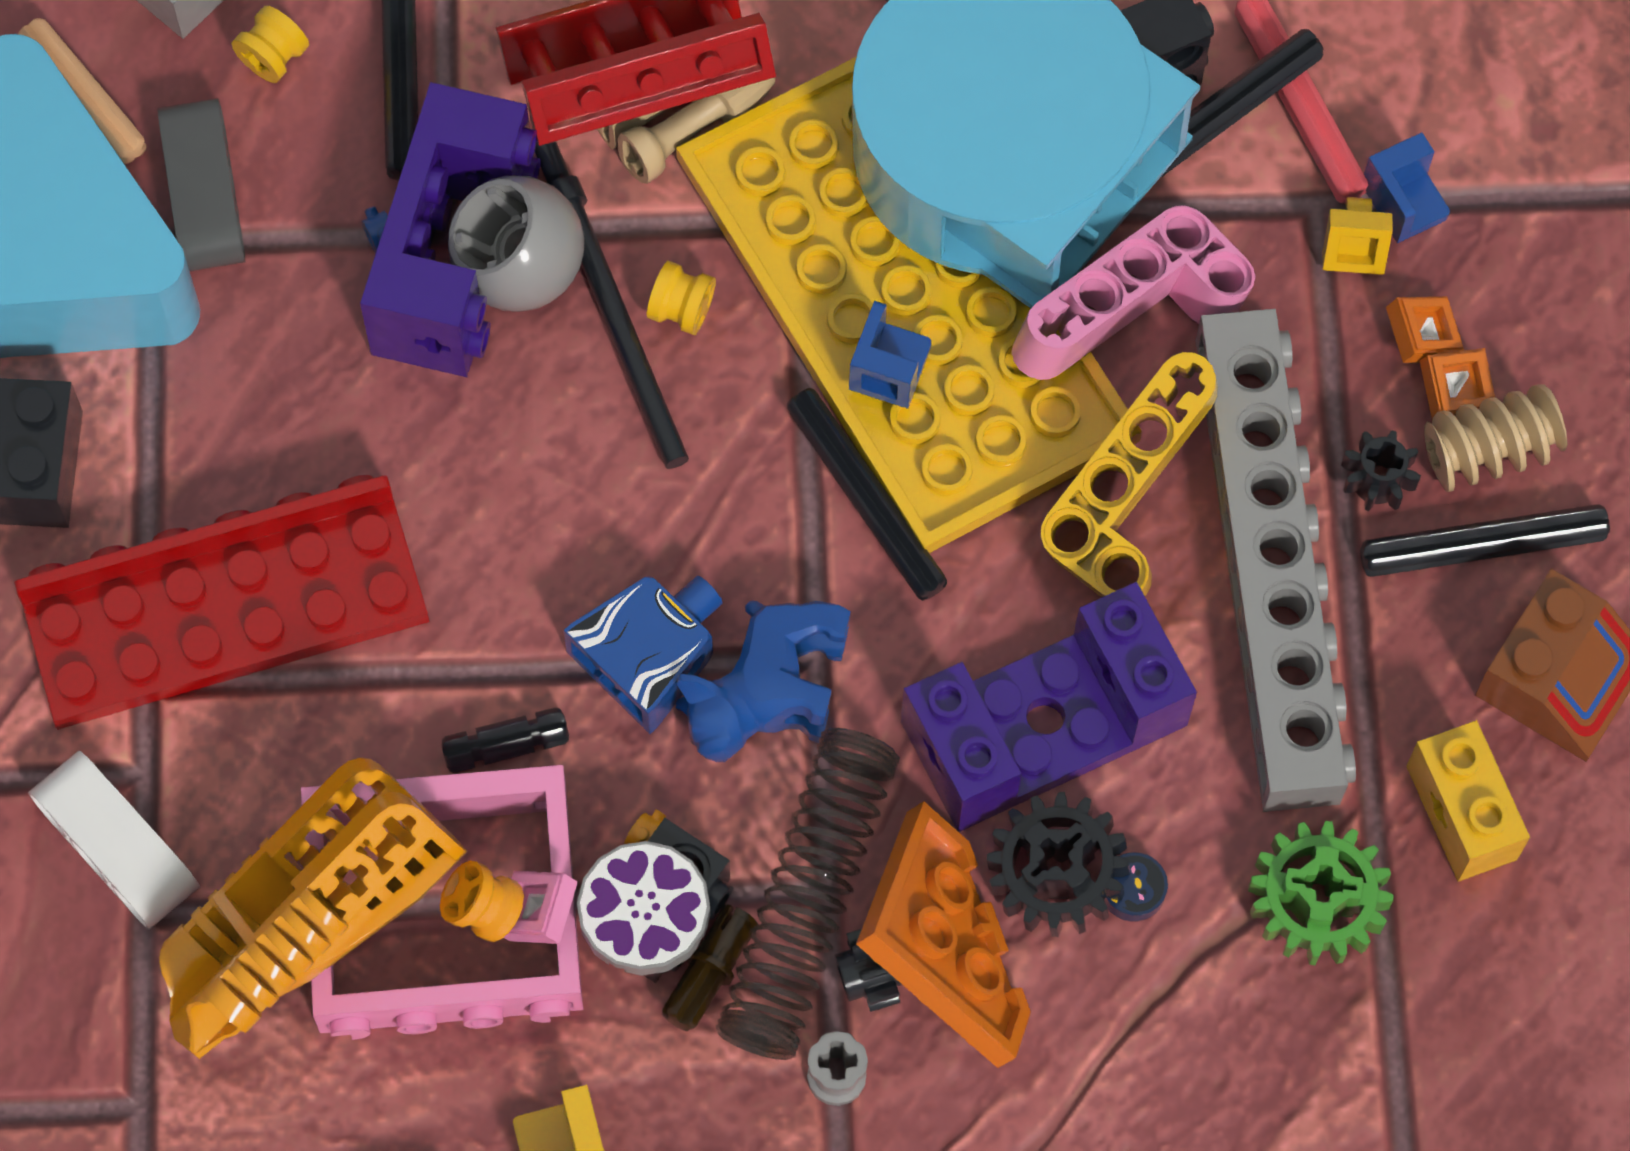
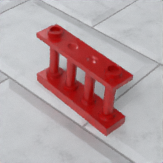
M589 0L496 27L510 85L522 83L532 128L537 130L536 135L539 146L776 77L766 23L760 13L742 17L738 0Z

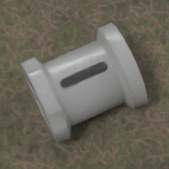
M835 1031L821 1036L819 1041L810 1048L807 1061V1080L809 1089L818 1100L828 1105L840 1106L849 1104L859 1097L865 1087L868 1058L864 1046L857 1042L851 1034ZM830 1059H843V1066L846 1069L845 1079H832L831 1071L828 1069Z

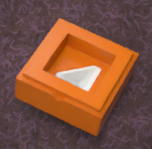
M1448 296L1397 297L1386 306L1403 363H1419L1427 355L1465 351Z
M1485 348L1427 355L1420 360L1432 419L1439 411H1449L1456 416V411L1461 405L1473 404L1479 409L1484 399L1495 398Z

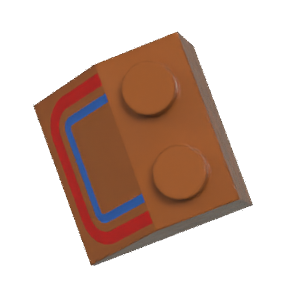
M1551 568L1487 669L1475 696L1587 762L1630 692V629L1608 601Z

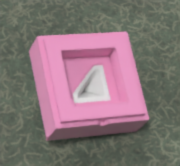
M513 871L511 879L517 881L523 888V907L518 921L503 938L515 942L560 944L578 881L565 873Z

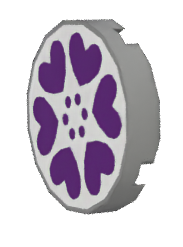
M649 841L620 845L598 858L583 878L577 900L581 933L594 955L608 965L610 963L616 968L624 969L627 973L640 976L667 972L689 959L705 935L711 914L706 881L693 861L671 846Z

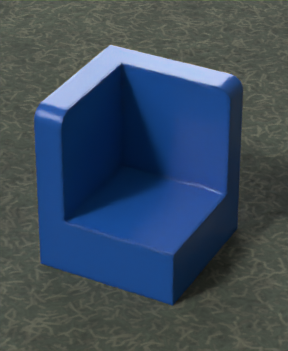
M1423 132L1370 156L1364 171L1368 181L1366 194L1372 199L1375 209L1381 213H1392V236L1397 244L1446 221L1450 213V209L1428 175L1434 150Z
M874 301L850 363L849 390L908 409L931 350V339L886 324L887 304Z

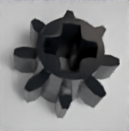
M1392 430L1388 437H1377L1374 439L1367 431L1363 432L1359 442L1360 453L1354 450L1345 451L1341 466L1354 473L1350 474L1346 479L1343 491L1345 493L1356 491L1358 496L1365 501L1364 506L1367 511H1370L1374 504H1384L1387 502L1390 507L1397 510L1403 499L1401 488L1407 491H1416L1421 475L1416 471L1408 469L1415 463L1419 451L1417 448L1406 450L1397 441L1396 431ZM1375 466H1383L1388 469L1386 476L1374 473Z
M861 929L846 933L849 950L836 953L834 957L848 1001L864 997L867 1000L870 1012L900 1003V994L897 986L902 984L856 945Z

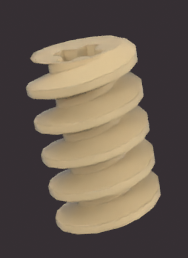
M1544 384L1531 386L1527 391V395H1524L1521 391L1508 392L1503 399V403L1497 398L1490 397L1483 400L1479 409L1473 404L1461 405L1456 411V416L1449 411H1439L1434 415L1432 423L1427 421L1424 425L1428 458L1439 482L1446 492L1454 491L1455 471L1460 470L1469 485H1476L1479 481L1480 464H1485L1492 478L1497 479L1501 478L1503 474L1502 458L1508 457L1517 472H1522L1527 467V451H1532L1538 463L1544 466L1550 462V445L1555 444L1560 451H1565L1568 445L1566 428L1558 402L1552 391Z

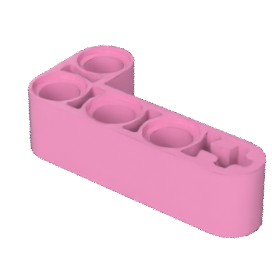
M1174 206L1165 210L1038 301L1029 310L1012 348L1013 361L1018 369L1029 377L1038 380L1051 379L1061 374L1168 295L1198 324L1201 315L1239 312L1254 286V269L1248 259L1204 214L1188 206ZM1085 305L1091 306V307H1093L1095 310L1089 309V308H1088L1087 306H1085ZM1057 330H1058V331L1060 332V334H1061L1060 337L1056 334Z

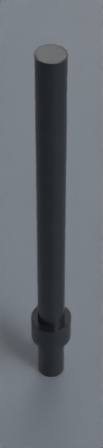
M557 141L541 146L537 142L535 155L537 158H540V167L547 183L554 186L572 203L582 224L584 233L582 268L664 465L667 469L679 467L685 464L689 457L584 206L587 203V197L577 176L570 175Z

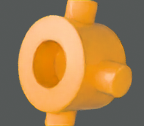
M655 809L652 816L646 812L643 813L630 829L624 844L648 841L663 819L666 818V815Z

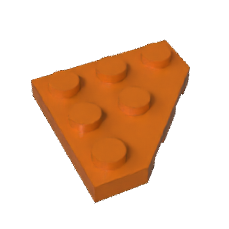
M923 801L906 812L856 945L915 995L921 1003L931 1009L964 1038L969 1045L999 1068L1016 1058L1031 1010L1023 988L1012 989L1000 956L1008 952L1009 949L992 902L981 903L970 874L971 870L978 867L970 842Z

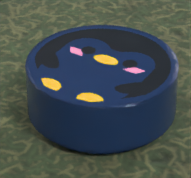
M1137 852L1120 855L1121 857L1129 859L1130 875L1114 877V879L1123 885L1125 895L1122 900H1113L1106 897L1104 901L1108 910L1122 920L1132 922L1146 920L1155 915L1164 903L1168 889L1166 873L1154 858L1146 854Z

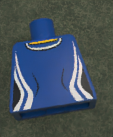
M647 576L564 629L566 652L651 734L675 706L677 699L683 695L676 684L678 675L689 674L698 676L713 655L712 635L701 623L718 609L723 602L716 590L700 576L692 579L674 597L655 578Z

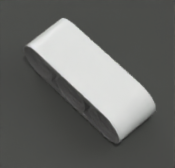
M78 750L28 792L31 799L46 818L148 930L200 888L199 883L184 863L81 751Z

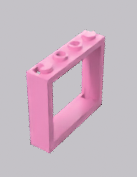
M563 765L396 779L438 821L547 811L551 872L565 873L573 878L567 791ZM363 782L357 783L352 789L356 797H360L365 801L371 799L375 794L371 786L365 785ZM320 786L301 787L302 805ZM336 804L330 809L344 826L351 821L346 813H343ZM314 829L305 837L309 845H314L318 849L326 845L324 833L320 834ZM575 895L573 896L560 944H557L559 975L335 995L334 969L332 965L311 980L313 1017L319 1032L330 1033L331 1037L351 1035L352 1040L369 1036L371 1033L370 1029L397 1027L399 1033L423 1034L436 1030L437 1023L463 1021L464 1026L468 1028H490L501 1025L503 1017L530 1015L532 1021L545 1023L551 1022V1017L569 1016L570 1011L583 1010Z

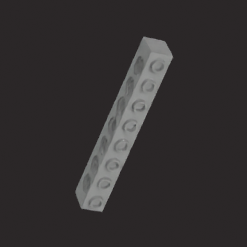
M1276 309L1201 315L1195 342L1197 354L1205 357L1212 365L1218 384L1217 398L1212 408L1206 414L1263 812L1340 805L1348 783L1355 782L1356 763L1353 747L1351 744H1342L1339 722L1346 720V697L1343 684L1332 682L1329 661H1336L1337 638L1334 624L1332 622L1324 623L1320 601H1327L1328 579L1324 563H1314L1311 542H1317L1319 539V521L1315 504H1305L1302 483H1309L1310 462L1306 445H1296L1294 425H1300L1301 403L1297 387L1288 388L1285 368H1291L1290 333L1288 330L1279 331ZM1242 374H1251L1261 379L1264 386L1256 389L1247 388L1241 385L1235 377ZM1252 431L1262 432L1271 438L1273 444L1265 447L1255 446L1246 440L1244 434ZM1259 489H1268L1278 494L1282 502L1277 505H1265L1257 501L1252 492ZM1270 547L1279 548L1289 555L1291 562L1283 565L1272 564L1262 556L1260 551ZM1280 606L1290 608L1297 613L1300 621L1292 625L1281 624L1271 616L1269 610ZM1286 666L1300 668L1308 676L1309 682L1303 685H1291L1281 678L1278 670ZM1297 726L1308 728L1317 736L1319 743L1309 747L1297 745L1289 738L1287 730Z

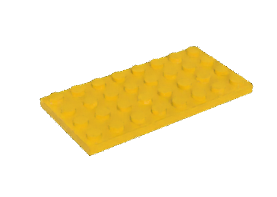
M856 57L676 147L678 162L856 449L895 503L923 549H927L931 553L1078 475L1128 409L1091 352L1051 379L1038 380L1020 371L1013 361L1012 348L1031 308L983 274L959 271L923 257L896 238L879 220L863 194L853 158L852 83ZM874 301L887 304L886 324L931 339V350L908 409L849 390L850 363ZM1057 330L1056 334L1060 337L1061 334H1060V332ZM1139 426L1135 428L1132 434L1133 444L1141 440L1142 430Z

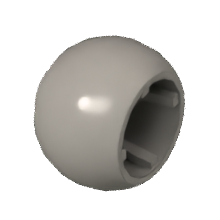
M506 175L494 178L478 186L459 205L449 229L448 253L451 265L476 270L479 294L487 297V305L502 311H529L552 302L565 292L573 282L583 258L584 233L572 203L554 186L531 176Z

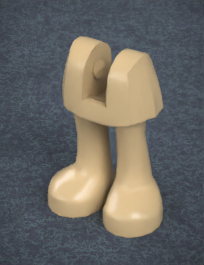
M775 78L693 101L665 121L651 128L642 126L665 110L597 130L612 150L618 147L621 162L626 170L635 179L647 184L663 173L666 167L665 160L676 151V147L684 144L707 125L720 118L726 123L757 107L770 92L775 83Z

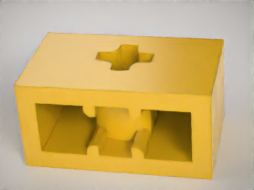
M1476 720L1418 741L1406 767L1457 881L1468 879L1518 860L1530 839V835L1478 721Z

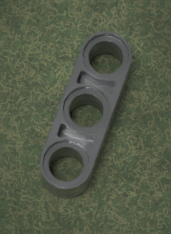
M219 98L158 108V120L176 239L183 248L189 271L246 262L229 148Z

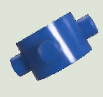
M373 206L364 211L367 218L362 220L361 223L366 237L376 254L388 215L385 211L378 213L376 206Z

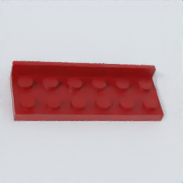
M371 475L354 476L341 482L337 489L316 495L307 492L294 493L280 499L276 506L252 513L248 510L231 511L219 516L214 521V524L193 530L181 527L171 528L155 535L151 542L130 548L122 545L108 546L94 552L90 559L65 566L61 563L41 565L28 573V577L14 582L17 595L23 605L53 722L57 730L430 622L395 506L389 479L386 475L375 478Z

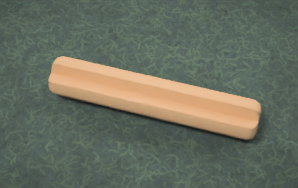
M36 18L29 25L23 26L18 34L30 37L43 46L122 162L129 164L136 157L141 156L146 150L142 134L45 19Z

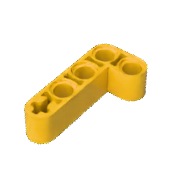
M1182 352L1173 355L1162 365L1055 503L1041 525V539L1044 548L1052 559L1101 597L1115 592V590L1105 584L1104 577L1107 567L1118 559H1129L1138 565L1140 572L1137 583L1144 596L1147 595L1151 587L1152 573L1146 557L1137 547L1116 531L1206 416L1217 398L1218 384L1214 369L1207 359L1199 354ZM1196 372L1200 374L1198 379L1203 392L1198 396L1189 391L1183 395L1175 406L1177 414L1183 417L1182 421L1177 423L1166 408L1154 402L1161 398L1164 404L1169 407L1178 394L1177 384L1174 379L1179 374L1189 379ZM1148 420L1157 421L1167 429V437L1164 443L1152 451L1141 450L1132 443V434L1135 428L1140 423ZM1109 470L1118 471L1128 479V487L1124 495L1112 502L1100 500L1093 494V484L1096 478ZM1068 521H1079L1085 524L1089 530L1086 544L1080 550L1074 552H1064L1058 549L1054 543V536L1058 527Z

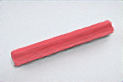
M1238 0L1236 2L1234 14L1259 60L1289 39L1268 0ZM1306 70L1277 93L1335 199L1341 204H1346L1347 197L1360 198L1366 193L1368 181Z

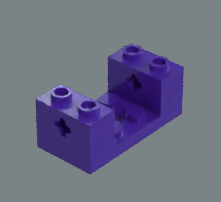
M430 82L360 302L371 355L462 377L468 376L473 357L483 358L489 341L491 323L484 321L487 297L479 294L476 270L435 261L436 252L430 249L435 231L444 232L448 225L453 199L463 201L478 186L494 178L506 175L531 176L538 179L540 158L533 157L537 143V130L530 129L527 104Z
M1135 582L1080 607L1074 635L973 681L964 663L960 662L905 687L903 691L901 724L958 832H961L1019 805L1033 796L1047 792L1188 726L1197 691L1138 583ZM1038 706H1049L1060 713L1063 725L1054 733L1042 734L1030 727L1026 716L1032 709Z

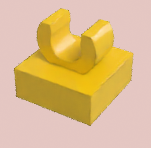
M1357 197L1346 198V210L1330 209L1322 252L1323 270L1384 275L1393 232L1392 213L1372 212V199Z

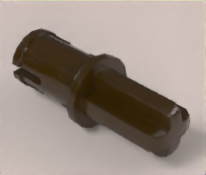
M724 904L707 936L701 942L698 949L686 960L689 966L662 1009L663 1017L681 1030L689 1031L697 1027L721 985L731 984L734 979L732 969L753 934L759 928L758 922L750 914L736 907L732 916L731 913L734 910L732 905Z

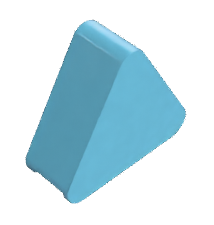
M1 35L0 358L167 346L182 342L193 333L200 319V304L183 248L43 46L36 40L24 35Z

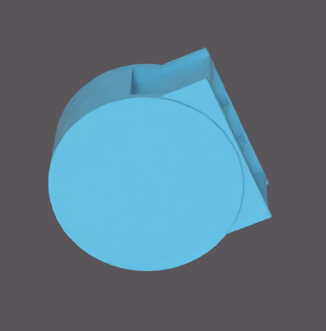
M889 0L873 19L866 31L854 65L852 123L853 158L856 174L863 194L874 213L884 226L907 247L940 265L959 271L983 274L1029 308H1032L1038 301L1083 269L1192 141L1193 135L1187 132L1192 99L1200 91L1201 86L1141 45L1130 23L1111 0Z

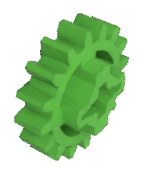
M1325 821L1320 834L1312 835L1306 823L1302 822L1297 825L1293 842L1280 832L1274 836L1271 846L1275 855L1260 852L1255 867L1264 875L1260 874L1251 877L1248 892L1263 897L1253 903L1250 913L1252 918L1268 917L1270 920L1262 935L1266 941L1274 939L1279 935L1287 940L1283 950L1284 956L1289 958L1296 952L1298 947L1307 949L1309 965H1316L1322 951H1329L1335 963L1340 964L1343 963L1347 955L1348 944L1362 954L1367 950L1371 942L1366 931L1375 934L1382 932L1387 920L1377 911L1389 910L1394 895L1384 890H1378V888L1387 884L1391 872L1389 868L1373 869L1371 864L1379 851L1375 845L1367 847L1362 851L1354 846L1358 836L1357 830L1352 828L1343 839L1334 837L1332 821ZM1311 855V861L1301 869L1288 868L1287 873L1282 872L1296 859ZM1339 861L1347 865L1356 876H1351ZM1313 884L1325 886V896L1330 897L1328 902L1316 900L1317 894L1316 890L1312 889ZM1284 909L1291 910L1303 926L1296 923ZM1354 913L1359 914L1346 927L1330 931L1331 924L1339 917L1352 918Z

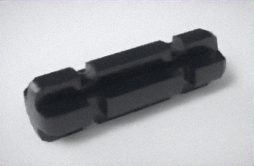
M555 707L536 712V719L527 721L526 715L475 728L477 733L475 735L467 736V732L463 731L445 736L442 739L441 746L446 766L450 772L457 773L475 768L474 762L484 760V764L488 765L534 753V746L543 744L544 750L564 745L569 741V731L565 716L560 708Z

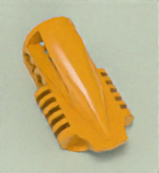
M356 758L340 766L270 838L266 837L258 845L260 849L254 855L250 854L242 862L243 866L236 873L232 872L225 879L226 884L220 890L215 889L208 897L209 901L203 907L199 906L191 914L192 918L185 925L181 924L163 943L160 949L159 963L170 994L169 1022L173 1036L179 1044L199 1059L225 1038L232 1037L240 1031L247 1033L262 1017L260 1013L266 1007L271 1008L279 1000L280 996L313 980L420 901L467 853L463 845L377 762L367 758ZM360 781L365 785L371 786L375 792L368 801L356 797L352 791L354 786ZM335 804L351 819L346 826L330 811ZM313 829L320 834L324 833L328 839L326 845L321 849L314 845H309L305 839L307 834ZM365 847H368L378 857L375 862L364 850ZM289 852L292 855V857L296 860V862L299 861L300 864L304 867V869H302L287 853ZM349 869L357 877L351 884L344 880Z

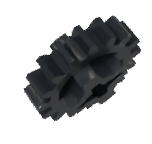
M1058 792L1054 807L1045 808L1038 795L1031 797L1032 813L1024 816L1014 808L1008 811L1010 823L1013 827L1011 832L995 828L992 833L994 843L1003 850L988 853L986 858L988 869L999 872V874L989 880L993 895L1008 894L1002 903L1004 913L1010 917L1024 910L1023 921L1025 929L1030 932L1038 926L1041 920L1049 923L1052 937H1059L1063 922L1072 921L1074 928L1079 934L1086 932L1084 916L1093 913L1097 918L1105 921L1109 917L1108 908L1104 901L1105 898L1122 900L1125 895L1123 885L1114 879V877L1130 875L1129 859L1116 856L1127 849L1124 833L1108 835L1114 826L1113 816L1106 812L1095 819L1092 818L1093 808L1089 798L1085 797L1074 809L1068 807L1065 792ZM1050 827H1069L1068 830L1047 829V828H1050ZM1021 847H1023L1030 858V863L1021 870L1022 876L1017 879L1015 875V862ZM1100 850L1102 867L1098 879L1094 882L1087 871V865L1095 859L1094 853ZM1052 857L1060 863L1069 859L1070 869L1063 872L1061 868L1054 866L1048 870L1046 861ZM1048 899H1069V900H1070V901L1061 902V903L1046 902Z

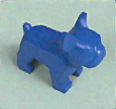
M749 601L745 605V611L751 618L740 658L732 672L714 681L689 674H679L676 684L684 697L677 699L675 708L687 715L691 743L697 747V751L706 759L715 762H726L744 747L747 739L756 732L776 733L786 729H799L808 736L809 740L822 743L829 717L828 707L832 689L800 678L798 658L813 651H821L830 660L842 661L851 611L840 605L821 601L805 604L784 603L767 606L758 601Z

